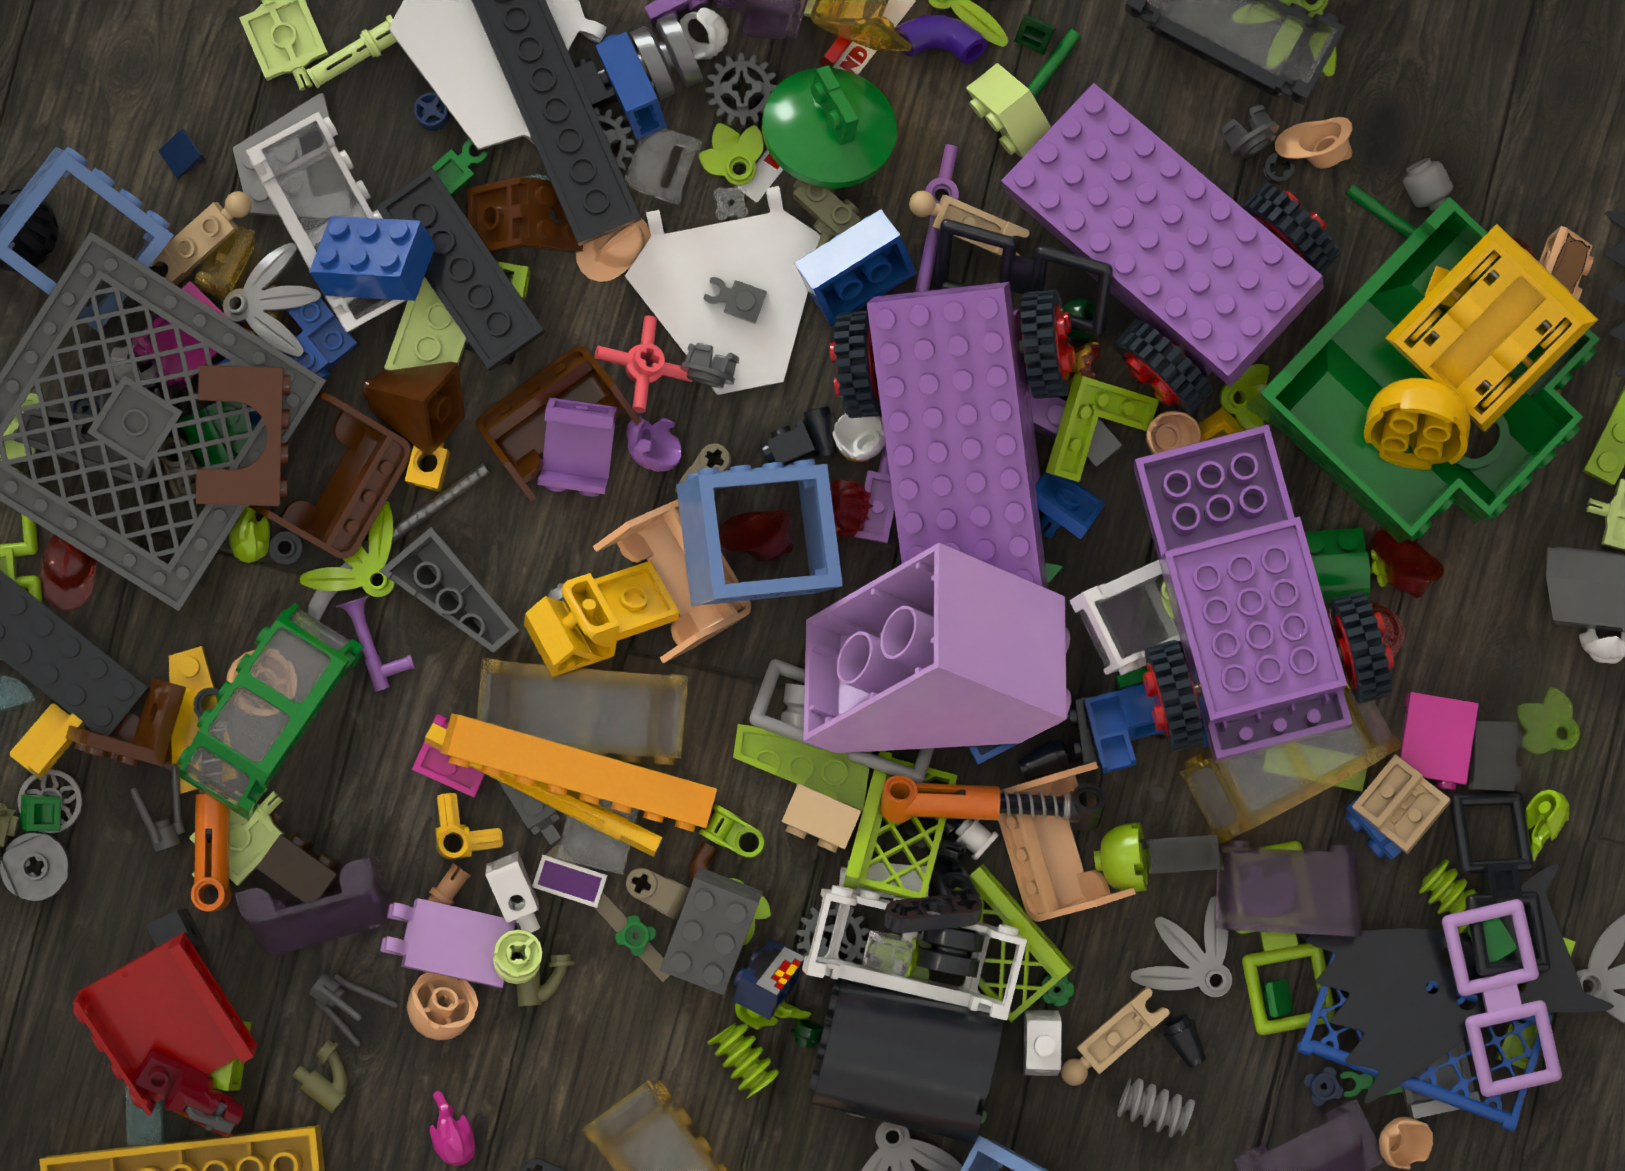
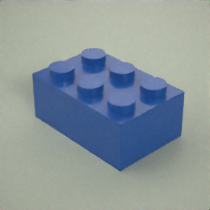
M881 209L865 217L861 222L836 235L832 240L813 252L807 253L802 259L794 263L813 302L831 327L837 322L836 317L839 316V313L856 312L866 306L867 302L873 297L884 295L917 274L900 234Z
M330 216L309 273L325 296L415 301L436 244L423 223L419 220Z

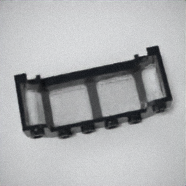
M1127 0L1125 11L1132 17H1138L1149 23L1146 28L1159 37L1272 96L1281 98L1284 94L1302 105H1305L1315 83L1346 28L1340 24L1342 22L1341 19L1329 12H1323L1322 15L1314 14L1313 18L1308 16L1309 12L1302 6L1291 3L1288 6L1279 0Z

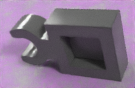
M711 277L709 282L717 285L720 288V293L714 297L705 294L704 300L710 304L724 302L726 303L724 313L756 324L767 291L735 280L731 289L726 287L724 281L720 278Z

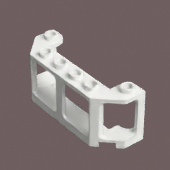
M833 885L832 889L822 888L820 894L823 898L810 953L809 956H805L802 970L806 975L823 978L826 975L837 980L838 978L968 1007L972 1011L990 1013V1017L1007 1021L1027 939L1018 934V928L999 924L998 927L983 922H978L973 926L961 927L985 935L982 952H971V957L980 960L977 978L965 976L964 983L961 986H952L913 976L909 978L905 976L907 961L900 960L899 955L900 953L908 954L909 949H911L912 940L917 938L918 932L902 933L895 965L891 970H883L844 961L838 956L850 905L856 906L858 903L885 910L887 904L891 901L880 899L881 893L861 888L860 894L854 893L851 889ZM894 896L893 901L902 900L904 898ZM831 901L838 902L840 905L829 950L824 957H817ZM934 911L926 912L932 915H940V913ZM991 937L1016 944L1003 1001L983 995L978 991V984Z

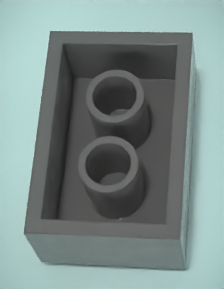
M699 867L659 971L724 995L763 891Z

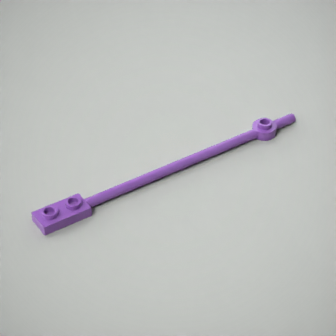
M945 145L939 177L933 179L926 187L925 191L931 193L934 198L938 191H944L949 197L958 200L959 191L956 184L952 181L958 152L957 146ZM932 215L930 216L915 292L929 291L940 233V230L930 226L934 217ZM886 445L882 450L878 472L870 470L867 472L854 538L883 544L888 543L894 514Z

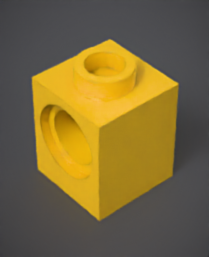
M443 442L432 454L437 458V466L431 472H423L421 470L420 462L427 455L416 446H413L405 477L406 483L441 492L451 454L448 449L443 448Z

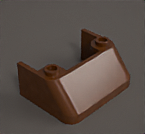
M584 346L572 348L487 409L476 422L479 432L531 502L536 497L526 483L536 479L543 467V460L539 455L544 451L547 421H544L545 410L550 398L617 407L616 420L625 411L635 425L642 422L614 381Z
M319 391L316 396L317 398L340 411L333 425V433L337 441L347 446L348 450L318 502L314 506L304 500H294L286 505L280 516L262 506L249 505V508L333 556L346 559L358 551L411 457V446L401 436L336 397Z

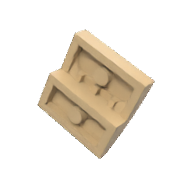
M1395 754L1353 804L1352 808L1391 842L1408 854L1451 803V799Z

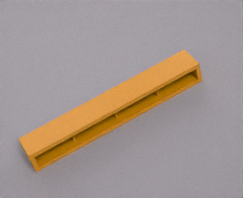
M453 713L451 714L440 752L450 756L448 763L468 768L470 762L483 765L481 769L483 773L501 777L502 772L505 771L515 774V782L534 786L535 780L548 784L547 791L566 796L567 790H572L580 793L579 800L596 805L599 804L600 799L612 802L610 809L628 814L631 813L632 808L644 811L642 818L660 823L663 822L664 817L676 820L674 827L692 832L695 831L696 826L707 828L717 788Z

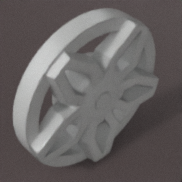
M50 769L41 780V791L38 789L28 790L30 785L38 779L36 776L31 775L24 782L19 792V812L21 813V795L61 796V811H65L69 820L60 819V824H62L60 825V831L39 832L58 833L71 827L79 818L83 808V794L76 780L63 771ZM49 775L51 776L52 782L54 784L53 788L47 787ZM56 775L64 778L71 785L62 786L58 790L59 782ZM65 791H75L73 795L65 799L63 795ZM76 799V808L72 815L70 808L65 806V803H71Z

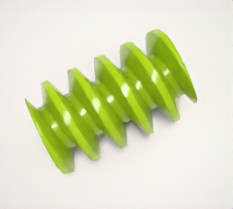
M1448 859L1439 863L1422 880L1423 884L1419 890L1420 894L1431 890L1432 895L1428 900L1429 904L1438 901L1442 903L1437 911L1439 915L1448 911L1451 914L1467 911L1466 897L1477 893L1474 888L1463 892L1467 881L1465 878L1454 881L1458 874L1456 868L1445 871L1449 863ZM1469 924L1458 927L1459 935L1467 932Z
M734 1023L707 1043L708 1045L720 1044L715 1055L717 1057L728 1055L723 1063V1067H736L730 1077L732 1080L741 1077L744 1079L738 1089L739 1091L750 1089L751 1092L747 1096L749 1098L775 1080L779 1071L777 1069L766 1071L772 1062L771 1059L759 1060L758 1058L764 1049L762 1046L751 1048V1045L756 1040L755 1035L743 1037V1034L748 1029V1025L745 1023L736 1026Z

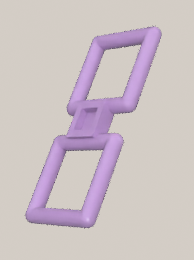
M1515 899L1444 916L1442 925L1457 991L1462 996L1482 993L1486 1013L1469 1016L1465 1020L1481 1094L1485 1097H1491L1559 1081L1562 1077L1547 1006L1541 1000L1522 1004L1517 986L1520 983L1536 980L1539 976L1522 901ZM1511 915L1523 969L1470 981L1457 927ZM1535 1016L1546 1070L1493 1082L1481 1028Z

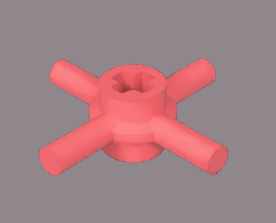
M654 316L644 317L640 345L634 346L628 353L597 346L594 356L598 360L625 366L626 375L632 382L636 383L633 410L637 413L646 412L649 384L656 382L662 375L692 382V380L686 377L687 372L680 369L679 365L664 362L665 358L662 350L654 345L657 318Z

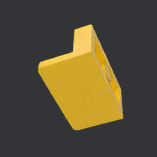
M52 703L10 751V757L41 780L74 742L65 738L69 725L85 729L84 723L73 713L69 715Z

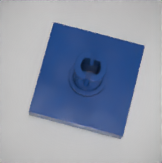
M1046 472L1035 485L1038 509L1044 513L1040 519L1041 532L1048 522H1051L1050 527L1044 534L1048 538H1053L1059 527L1063 526L1081 539L1106 505L1105 502L1076 481Z

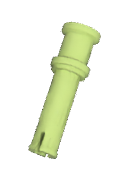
M389 14L386 16V21L369 31L364 29L359 34L361 38L335 52L312 68H308L306 71L316 88H319L320 85L347 71L371 55L373 58L381 56L382 50L396 43L397 41L391 33L380 40H376L390 32L389 26L393 21L392 16ZM366 45L367 48L363 49L360 52H357V50ZM352 54V57L348 58L347 60L343 61L342 63L338 64L332 69L327 70V68H329L330 66L334 65L335 63Z

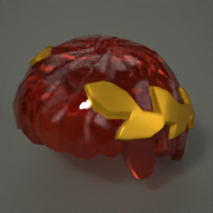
M1089 342L1074 348L1076 364L1072 366V370L1069 372L1070 388L1074 374L1092 379L1096 377V373L1091 371V363L1094 359L1100 357L1101 345H1098L1096 342Z

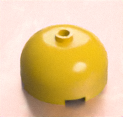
M1424 378L1402 379L1387 385L1373 398L1367 412L1364 439L1366 444L1371 443L1379 451L1381 459L1391 464L1414 470H1431L1432 464L1448 461L1452 465L1464 456L1469 441L1470 415L1461 397L1448 386ZM1410 445L1414 453H1405L1404 451Z

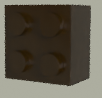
M292 833L291 835L280 834L256 868L311 908H321L345 875L338 870L341 864L326 853L317 855L310 850L314 844L298 833Z

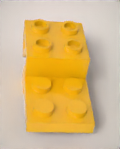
M648 561L593 579L591 573L567 580L561 588L565 601L545 596L525 613L524 626L551 676L555 677L614 657L618 640L677 621L680 612L652 562Z

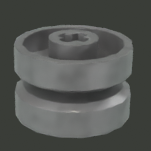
M673 13L657 20L656 28L661 39L659 43L651 29L646 26L629 32L638 58L659 100L676 93L677 87L671 73L673 71L676 72L680 82L688 88L703 81L694 54Z

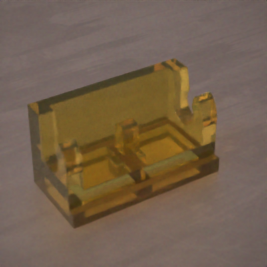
M237 225L239 229L206 258L192 282L197 288L222 299H225L233 290L256 246L255 231Z

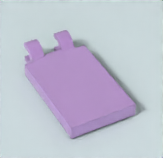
M419 898L415 899L413 907L395 902L389 905L387 918L407 922L404 940L389 936L382 938L380 952L403 956L401 967L495 988H503L504 980L496 973L493 965L494 951L500 937L508 931L515 929V920L507 923L503 917Z

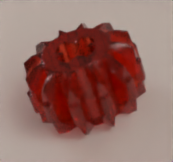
M835 479L832 486H830L836 536L854 537L857 531L864 530L865 520H870L868 511L873 507L869 503L871 493L867 492L865 486L860 485L859 482Z

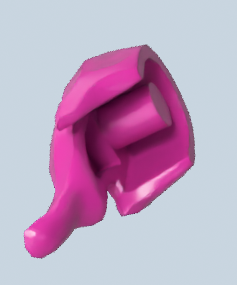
M436 1091L433 1097L439 1108L437 1130L433 1125L430 1126V1135L435 1152L449 1165H464L475 1155V1140L470 1122L464 1115L458 1121H455L453 1118V1107L447 1103L441 1091Z

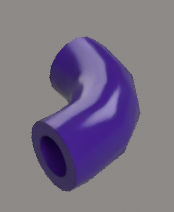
M945 15L921 16L894 28V37L899 48L909 57L927 49H943L955 55L961 63L970 64L984 53L988 45L984 36L966 22Z

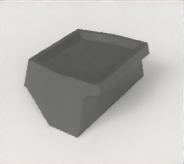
M1559 546L1548 548L1546 581L1555 625L1625 632V554Z

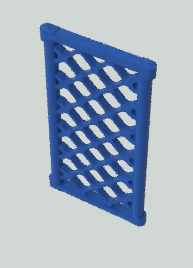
M1333 952L1331 953L1327 967L1332 963L1336 956ZM1429 981L1426 984L1427 992L1432 988L1439 989L1435 981ZM1320 985L1304 1035L1297 1045V1052L1307 1056L1314 1054L1377 1078L1379 1075L1378 1070L1345 1062L1350 1053L1339 1049L1337 1035L1353 1028L1345 1027L1339 1031H1334L1326 1014L1330 1010L1341 1007L1347 999L1343 997L1340 989L1334 988L1339 997V1003L1327 1009L1322 1008L1329 987ZM1457 993L1456 995L1459 997L1456 1000L1458 1005L1462 1004L1465 1000L1477 1004L1476 994L1462 996ZM1548 1012L1551 1023L1553 1014ZM1535 1016L1519 1019L1524 1021L1523 1024L1519 1023L1518 1020L1511 1021L1513 1030L1501 1037L1495 1035L1491 1026H1487L1491 1041L1484 1044V1046H1496L1502 1058V1063L1491 1068L1490 1072L1500 1067H1505L1510 1076L1515 1077L1511 1068L1512 1062L1522 1057H1527L1528 1060L1523 1075L1533 1073L1541 1050L1538 1030L1531 1049L1527 1046L1522 1036V1031L1530 1024L1537 1026ZM1318 1017L1323 1019L1328 1029V1035L1321 1039L1320 1042L1311 1039ZM1353 1029L1359 1040H1361L1363 1036L1360 1030ZM1510 1035H1516L1524 1049L1521 1055L1513 1059H1508L1505 1056L1500 1045V1041ZM1468 1036L1465 1038L1469 1045L1467 1053L1454 1057L1449 1051L1446 1053L1448 1057L1446 1063L1437 1067L1428 1065L1426 1071L1419 1075L1418 1078L1412 1076L1399 1085L1405 1089L1500 1123L1501 1128L1514 1132L1518 1126L1519 1114L1528 1089L1517 1090L1510 1112L1502 1110V1102L1500 1100L1502 1094L1488 1097L1483 1102L1469 1098L1468 1083L1477 1079V1075L1470 1079H1464L1457 1067L1459 1059L1472 1055ZM1326 1042L1332 1043L1333 1047L1327 1045ZM1446 1065L1453 1067L1459 1079L1458 1084L1453 1086L1451 1090L1437 1086V1079L1435 1077V1071ZM1428 1078L1430 1080V1083L1424 1081V1079ZM1457 1090L1462 1091L1463 1095L1456 1093ZM1489 1103H1494L1496 1107L1489 1105Z

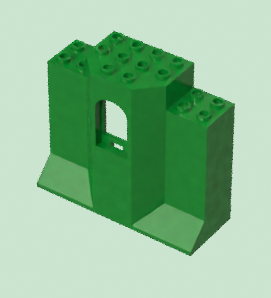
M1450 197L1415 230L1247 405L1251 412L1281 430L1399 544L1407 539L1413 542L1416 538H1420L1433 524L1429 518L1432 515L1437 517L1440 513H1444L1453 503L1475 523L1485 518L1490 521L1505 510L1510 504L1507 498L1514 496L1517 492L1520 493L1533 480L1530 474L1533 471L1536 472L1540 468H1544L1556 456L1557 453L1553 450L1554 447L1557 446L1559 448L1563 443L1566 444L1580 430L1576 424L1583 416L1557 390L1562 389L1573 377L1569 372L1571 369L1575 371L1581 365L1583 366L1597 352L1593 346L1600 340L1588 329L1494 422L1498 428V439L1492 450L1485 456L1478 459H1470L1463 456L1452 465L1448 461L1432 464L1431 470L1403 468L1381 459L1379 451L1371 443L1366 444L1364 439V428L1370 403L1380 390L1395 381L1408 378L1427 379L1385 337L1425 297L1435 267L1439 266L1451 271L1487 234ZM1499 255L1491 263V265L1493 266L1501 258V256ZM1485 270L1471 283V286L1486 273ZM1437 306L1433 312L1439 308L1442 313L1431 325L1434 326L1448 309ZM1424 331L1416 341L1418 342L1427 332ZM1546 336L1528 353L1527 356L1533 361L1545 350L1540 346V343ZM1520 362L1506 376L1509 375L1514 380L1527 367ZM1410 445L1404 451L1405 453H1414Z

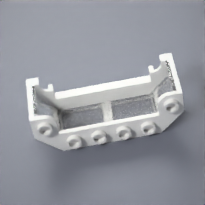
M319 112L246 150V154L257 172L260 182L309 270L330 216L383 219L378 210L372 212L366 200L371 197L362 180L355 182L349 170L353 169L354 166L346 151L338 152L333 139L338 133L328 116L322 119ZM324 295L346 334L406 301Z
M1159 560L1107 584L1095 586L1069 600L1075 613H1079L1105 666L1103 670L1106 675L1119 671L1120 675H1124L1134 669L1137 670L1145 666V647L1172 640H1177L1178 645L1181 642L1176 621L1167 613L1161 600V586L1164 578Z

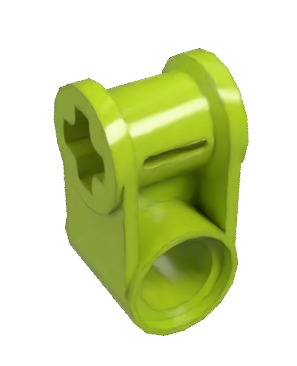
M715 803L713 807L715 812L709 820L707 828L700 829L699 834L743 857L756 858L760 856L766 846L764 835L758 829L742 821V818ZM724 819V822L722 823L720 829H719L718 832L716 833V831H717L719 825L721 824L722 820ZM747 833H753L759 839L758 848L753 852H745L741 847V839Z

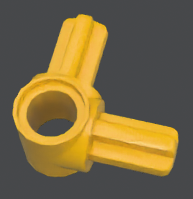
M444 793L437 796L440 827L435 828L436 848L443 858L454 860L471 857L472 851L503 847V834L500 828L469 831L468 826L460 824L456 793ZM453 834L460 838L462 845L459 852L451 853L445 849L443 842L446 835Z

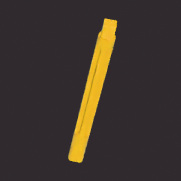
M433 723L425 736V743L441 750L447 729ZM473 762L469 763L470 767L481 772L483 765ZM503 771L501 777L484 773L653 857L663 837L599 804L596 805L579 800V794L571 790H567V794L564 796L547 791L548 784L535 780L534 786L515 782V774Z

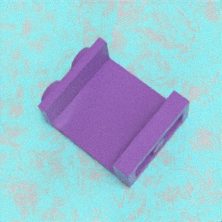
M550 398L546 406L544 421H547L543 467L538 477L537 485L545 486L547 490L562 492L566 489L577 490L580 494L591 497L605 494L609 483L617 407Z

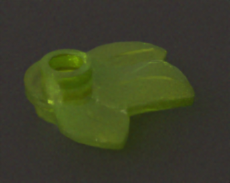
M1551 687L1546 693L1543 704L1525 703L1517 707L1519 721L1528 731L1520 742V745L1532 753L1543 754L1552 748L1567 750L1577 744L1580 737V729L1578 724L1572 719L1573 705L1564 693ZM1559 727H1564L1567 730L1568 734L1564 740L1559 739L1556 735Z

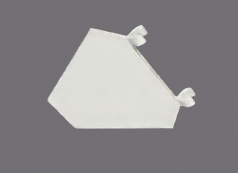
M403 0L389 26V31L475 147L481 150L520 137H525L533 143L472 1ZM546 0L568 51L579 32L597 44L601 43L607 27L596 21L585 19L579 0Z
M779 186L766 188L770 212L767 214L667 234L663 231L660 211L646 212L651 238L625 275L629 283L686 356L689 352L687 350L689 344L692 343L696 346L697 343H703L713 346L712 360L716 354L727 356L728 353H733L739 357V364L736 363L733 376L735 378L734 384H725L723 389L711 387L717 395L782 383L785 379L808 290L794 263L802 259L807 253L816 250L821 235L783 210ZM711 277L720 278L724 281L726 287L731 289L735 280L767 291L756 324L724 313L726 306L724 302L710 304L704 300L705 294L714 297L720 293V288L709 282Z

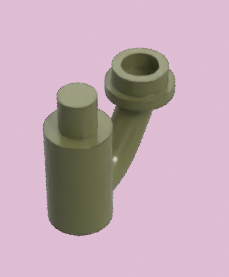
M519 952L520 959L524 961V956ZM571 954L550 956L551 962L548 963V966L554 967V970L544 985H540V970L528 982L516 984L518 1006L541 1005L542 1002L548 1000L559 987L568 966L574 965V961H571Z
M328 1040L316 1056L321 1059L320 1062L323 1065L327 1061L329 1062L333 1074V1083L316 1070L310 1073L301 1065L292 1077L302 1084L300 1089L333 1114L347 1096L345 1094L347 1090V1076L340 1056L336 1051L339 1043H333Z

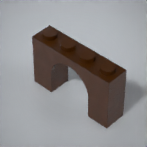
M199 365L198 400L236 401L251 406L264 420L267 429V443L262 455L254 463L238 469L197 468L196 504L280 506V498L287 499L288 478H281V464H288V444L282 443V430H289V409H283V395H290V375H283V367Z

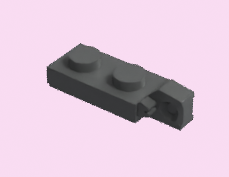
M498 781L523 822L534 835L542 832L549 845H553L563 838L554 825L560 819L557 814L558 810Z

